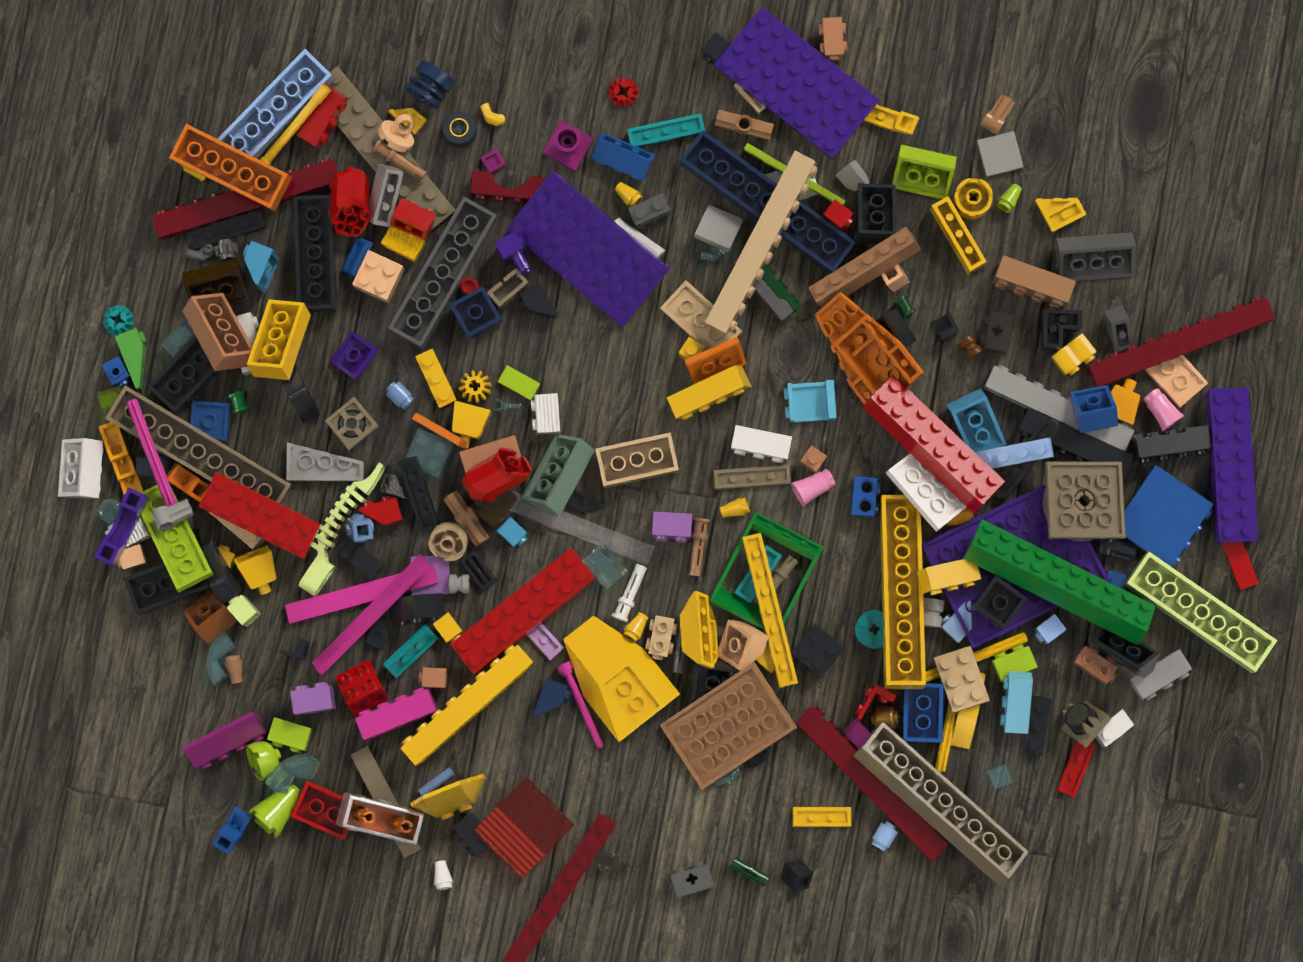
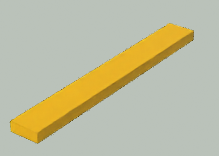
M758 533L742 537L765 633L769 636L767 641L778 686L781 688L798 684L762 535Z

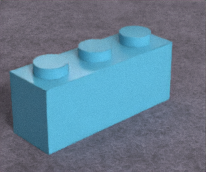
M1008 671L1007 678H1004L1003 688L1006 689V696H1002V707L1005 709L1004 714L1000 716V725L1004 727L1005 733L1028 734L1033 685L1031 672Z

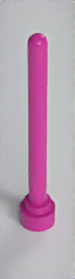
M568 661L556 667L562 677H565L597 748L601 749L604 747V743L571 674L573 667L571 662Z

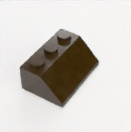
M237 257L182 273L184 287L189 299L191 296L223 293L229 305L250 300Z

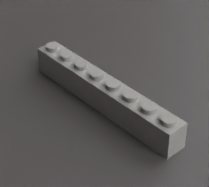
M998 365V367L994 366L984 385V390L1025 409H1032L1079 430L1070 397L1065 399L1056 390L1051 389L1048 391L1043 388L1044 385L1036 381L1031 383L1021 374L1016 373L1014 375L1009 373V369L1004 366ZM1120 422L1115 427L1084 433L1125 451L1134 430L1130 429L1131 426L1129 424Z

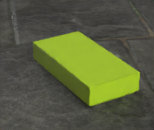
M508 365L498 380V383L530 401L541 385Z

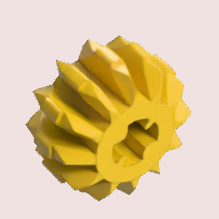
M472 370L471 377L465 373L464 376L467 380L460 379V383L465 386L459 387V390L465 391L462 394L463 398L469 395L468 402H471L473 397H475L476 403H479L480 396L483 400H486L483 393L490 394L491 391L486 388L492 385L491 382H486L489 379L487 375L481 378L482 371H479L478 375L475 376V371ZM476 382L477 385H480V388L477 387L478 390L474 391L473 388H470V386H473L472 383Z

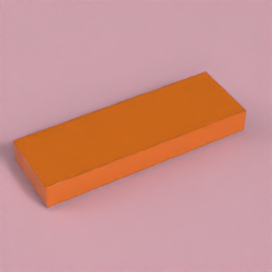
M418 413L414 414L413 420L465 449L468 444L467 441Z

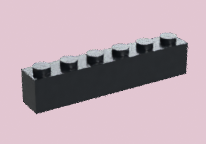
M1028 408L1017 431L1021 433L1020 436L1029 439L1044 420L1052 418ZM1057 421L1060 426V432L1051 443L1052 447L1056 448L1055 451L1064 456L1069 454L1077 462H1122V478L1125 477L1134 455L1088 434L1080 433L1079 430Z

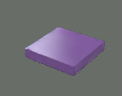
M418 556L410 557V558H411V563H412ZM424 556L430 565L434 564L438 583L411 590V595L450 594V561H444V558L439 556L438 558L436 556Z

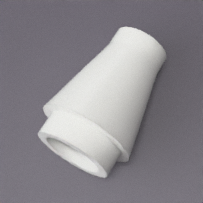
M446 861L435 862L434 886H436L437 890L452 888L453 880Z

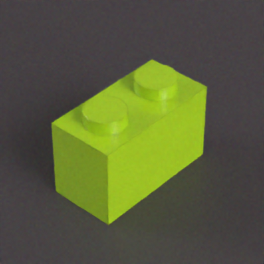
M1021 644L1012 648L1013 652L1006 655L1004 651L994 656L995 660L991 662L1000 682L1007 678L1008 671L1027 672L1038 667L1029 646L1024 647Z
M274 717L267 740L272 741L271 745L282 748L283 745L290 746V751L301 753V750L307 751L313 728Z

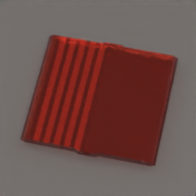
M526 777L505 799L498 803L495 809L473 831L522 879L543 857L550 853L555 844L574 824Z

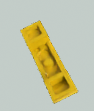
M877 105L864 121L887 130L913 135L919 117Z
M980 673L984 682L986 674ZM980 705L958 712L951 741L952 746L965 749L970 748Z

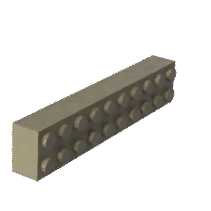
M124 386L105 417L108 421L139 438L126 404L129 400L137 399L155 448L209 481H212L215 473L218 472L282 504L293 486L127 386Z
M884 722L872 731L853 755L998 886L1012 876L1029 853Z

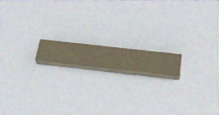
M366 746L351 754L374 800L392 802L391 804L399 806L369 747ZM418 841L416 845L396 842L404 858L422 849Z

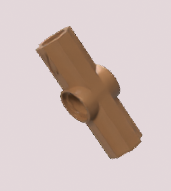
M723 110L718 111L715 122L716 127L735 131L740 135H750L769 141L774 126L772 123L753 119L748 115H738ZM746 121L749 123V127L742 129L739 123Z
M457 490L443 499L454 514L457 523L468 534V537L476 547L490 538L478 522L479 519L470 506H467Z

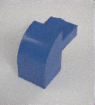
M236 806L226 824L218 832L212 845L229 855L246 832L252 816Z

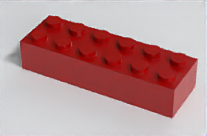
M218 472L215 473L198 506L303 559L306 558L322 524Z

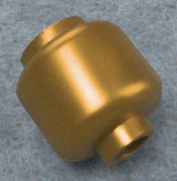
M878 706L875 709V713L871 714L872 725L878 727L884 722L894 731L900 725L899 710H896L894 706Z

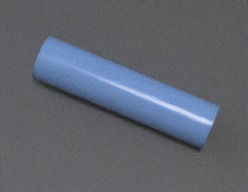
M449 767L418 791L422 796L428 794L455 774Z

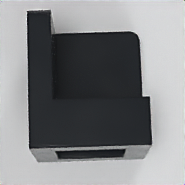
M950 312L931 322L940 342L948 340L960 332Z
M799 859L785 862L781 879L795 892L809 889L814 873Z

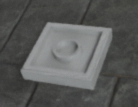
M1014 131L977 140L986 177L1023 169Z
M708 205L694 234V238L729 252L743 219Z

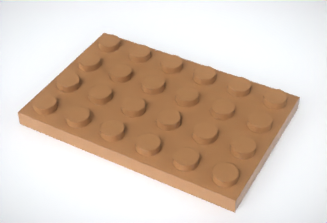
M755 662L660 724L702 790L797 728Z

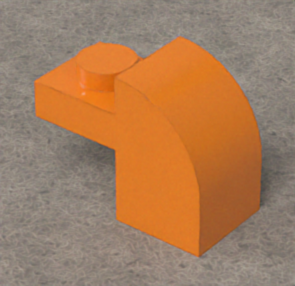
M174 463L166 475L170 483L201 502L209 487L207 483L177 463Z

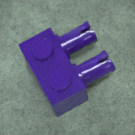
M512 232L495 242L496 250L505 265L514 263L517 270L523 276L531 272L530 266L524 257V249L527 247L520 234L517 236L515 232Z

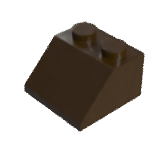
M509 489L497 496L494 502L471 499L468 505L478 516L495 527L496 524L502 522L504 514L515 506L518 497Z

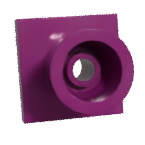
M561 120L542 153L576 172L592 145L594 138ZM570 141L571 144L566 145L565 142Z

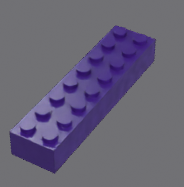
M1248 387L1209 389L1206 392L1207 420L1212 442V449L1209 452L1215 544L1254 543L1258 541Z

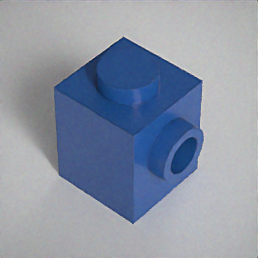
M119 356L102 365L111 384L115 388L118 386L122 388L128 385L129 380L132 379L127 367Z

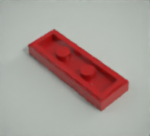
M1223 543L1224 551L1239 590L1259 584L1244 544Z
M1077 741L1075 742L1056 791L1075 798L1096 747L1095 743L1091 742L1085 748Z

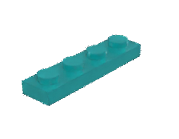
M700 113L627 129L630 144L642 147L698 135L702 130L705 131Z

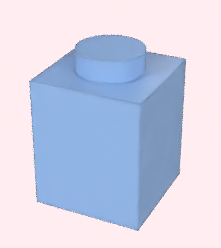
M1054 614L1034 630L1036 631V638L1041 643L1048 644L1067 629Z

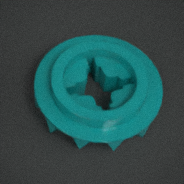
M115 305L108 308L106 313L103 314L104 327L112 335L117 336L127 332L133 326V315L125 306ZM118 315H121L120 318L125 323H118L115 326V321L111 317L114 318L118 317Z

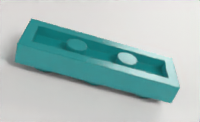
M766 545L765 551L770 571L772 572L782 555ZM750 570L734 593L748 603H751L756 596Z
M424 625L383 665L397 678L439 638Z

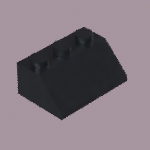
M1106 629L1102 630L1090 641L1095 649L1143 679L1154 671L1160 654L1143 642L1136 645Z

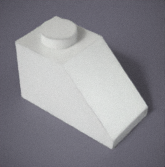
M1123 709L1110 717L1111 720L1095 737L1102 747L1108 746L1134 725Z

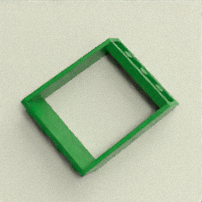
M755 512L742 537L747 536L752 529L812 560L782 618L784 624L823 546ZM741 538L709 602L732 613L734 616L740 617L751 625L765 630L758 605L752 602L748 603L733 592L721 587L743 545Z

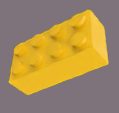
M268 300L247 362V366L254 377L290 380L311 316L304 303Z

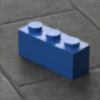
M603 132L597 141L591 159L596 160L598 164L610 166L617 172H624L635 180L644 181L655 155Z

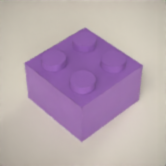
M653 511L652 538H656L657 542H667V539H675V543H686L687 540L691 539L692 514Z
M326 682L316 683L314 688H309L306 685L297 686L295 691H290L294 715L336 710L333 686L328 685Z

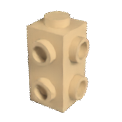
M657 615L655 620L651 619L649 630L652 631V637L647 638L645 649L649 650L648 654L652 655V659L663 660V657L667 658L668 654H672L674 643L670 642L671 636L676 635L678 625L674 623L675 619Z

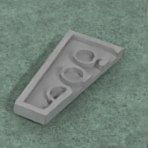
M287 442L286 480L362 481L364 480V462Z

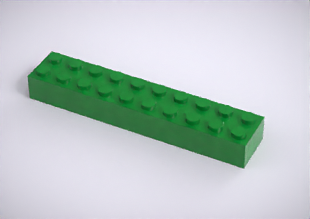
M983 519L977 526L963 559L1136 645L1141 642L1148 632L1156 605Z

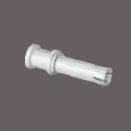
M640 564L635 565L625 592L618 599L619 603L615 613H612V617L624 622L628 621L627 616L631 607H634L633 600L647 570L646 567Z

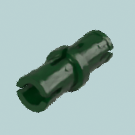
M735 857L730 868L745 875L746 879L750 878L763 887L770 877L756 869L753 864L749 865L738 859V857Z

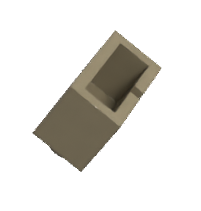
M517 268L503 278L506 284L505 287L499 282L487 292L489 298L500 310L515 299L519 293L529 287V282Z

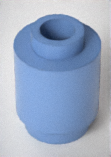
M393 382L386 389L388 391L386 396L398 408L401 407L405 410L414 401L412 393L400 382Z

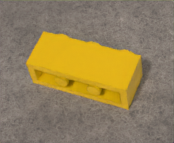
M965 559L917 571L923 594L930 592L931 595L942 593V589L946 588L947 592L959 589V585H963L964 588L974 586V582L981 579L978 566Z

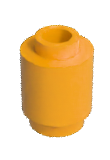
M965 508L950 520L947 525L956 526L970 521L971 518H974L973 512Z

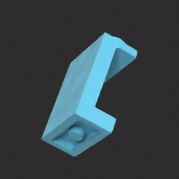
M834 380L801 384L788 383L787 388H784V399H788V407H785L786 419L789 418L790 423L836 420Z

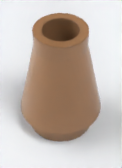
M240 654L224 657L225 662L223 663L230 677L231 684L243 682V659H240Z

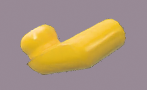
M489 103L480 106L484 119L488 124L500 126L505 123L504 115L493 113Z

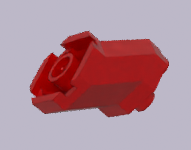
M348 167L342 173L341 171L336 172L329 184L331 190L330 219L337 234L357 237L365 230L371 219L369 212L370 185L363 170Z
M500 448L496 454L471 467L461 481L472 499L494 502L497 496L524 482L532 470L528 460L524 456L520 458L516 456L517 452L513 449Z

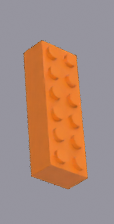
M188 124L185 125L169 157L174 162L273 211H276L292 179L287 173Z

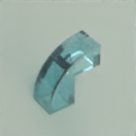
M187 319L180 323L161 343L173 358L195 337Z
M225 631L214 640L207 658L209 677L213 685L216 686L229 677L219 663V660L237 648Z
M311 754L294 755L276 766L268 776L265 784L274 792L287 794L294 777L313 780L320 762Z

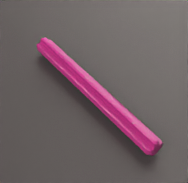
M137 399L129 400L126 403L165 506H172L177 502Z

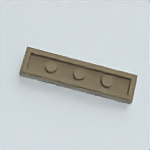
M790 465L713 470L715 490L791 484Z

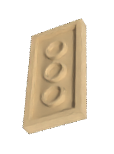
M686 280L660 307L690 337L705 346V350L738 337L742 333V330L737 326L733 333L729 331L727 335L706 324L705 321L714 305Z

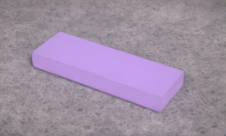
M543 624L527 635L549 661L564 648Z

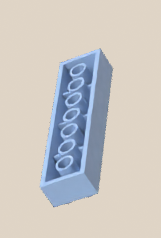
M304 49L220 135L218 140L258 159L281 136L321 84L329 86L336 78Z

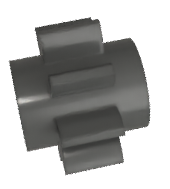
M232 239L218 241V246L214 247L216 257H221V261L233 259L235 254L239 253L236 242L232 243Z

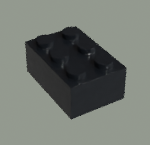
M858 183L856 191V244L877 245L897 233L896 185Z

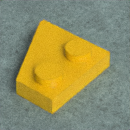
M1038 198L1035 200L1052 233L1086 216L1078 198Z

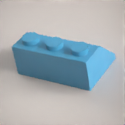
M251 241L250 245L247 244L244 249V260L254 283L262 293L266 294L280 259L273 249Z

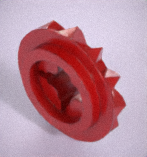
M624 77L615 79L609 86L608 91L611 102L618 107L633 105L639 94L636 83L630 78ZM620 87L623 89L629 88V90L627 91V97L623 94L618 95L620 93Z

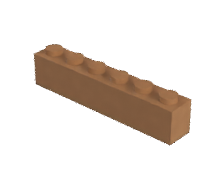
M905 227L809 287V290L816 303L822 308L839 292L848 296L919 252L921 248L913 234Z

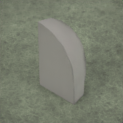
M856 160L849 163L836 174L842 184L853 191H857L858 183L869 184L866 173Z

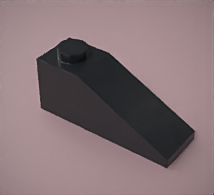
M214 541L201 547L214 574L207 579L220 604H223L236 597L243 589Z

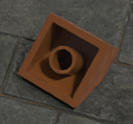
M212 589L183 611L194 630L207 644L216 640L219 635L238 621L227 609L228 605L226 603L220 604Z

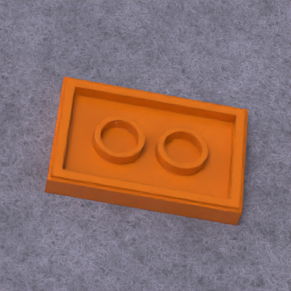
M738 337L685 359L693 385L734 365L743 366L747 364Z

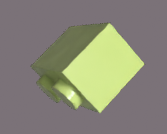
M237 595L228 602L230 605L227 609L243 626L248 627L262 615L249 599L243 595L239 597Z

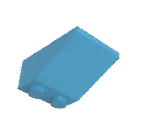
M981 389L946 405L962 441L974 452L1007 445L987 396Z

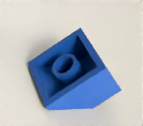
M1108 385L1070 392L1075 421L1080 433L1118 426L1117 406Z

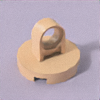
M402 114L395 121H384L378 128L380 139L383 140L385 138L389 142L387 146L396 151L406 152L407 149L410 150L414 144V138L411 134L414 127L411 116ZM403 121L409 122V124L405 127L402 126L400 123Z

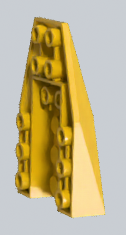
M592 616L563 639L583 697L618 742L625 739L635 729L680 695L645 649L595 616Z

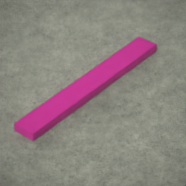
M420 554L312 662L317 672L323 675L430 568V564L424 556Z
M434 564L430 565V568L406 592L437 584L438 579ZM401 573L287 604L285 608L289 624L372 602Z

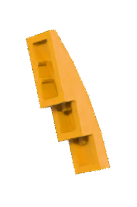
M112 422L99 426L109 459L113 464L124 495L128 487L140 493L143 492V486L139 475L136 474V467L120 427Z

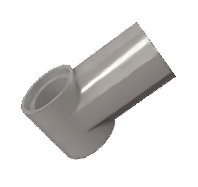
M187 499L169 507L160 506L152 512L159 531H168L175 526V523L194 515Z

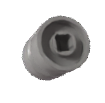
M923 598L924 627L941 628L942 616H940V613L943 612L945 601Z

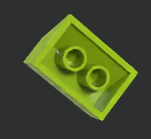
M901 145L892 185H896L898 190L944 199L948 197L957 157Z

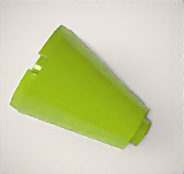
M286 784L251 808L248 814H254L256 817L254 821L268 834L273 832L274 838H277L291 816L301 791L294 784L291 786Z

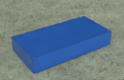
M357 237L341 272L356 277L373 243Z

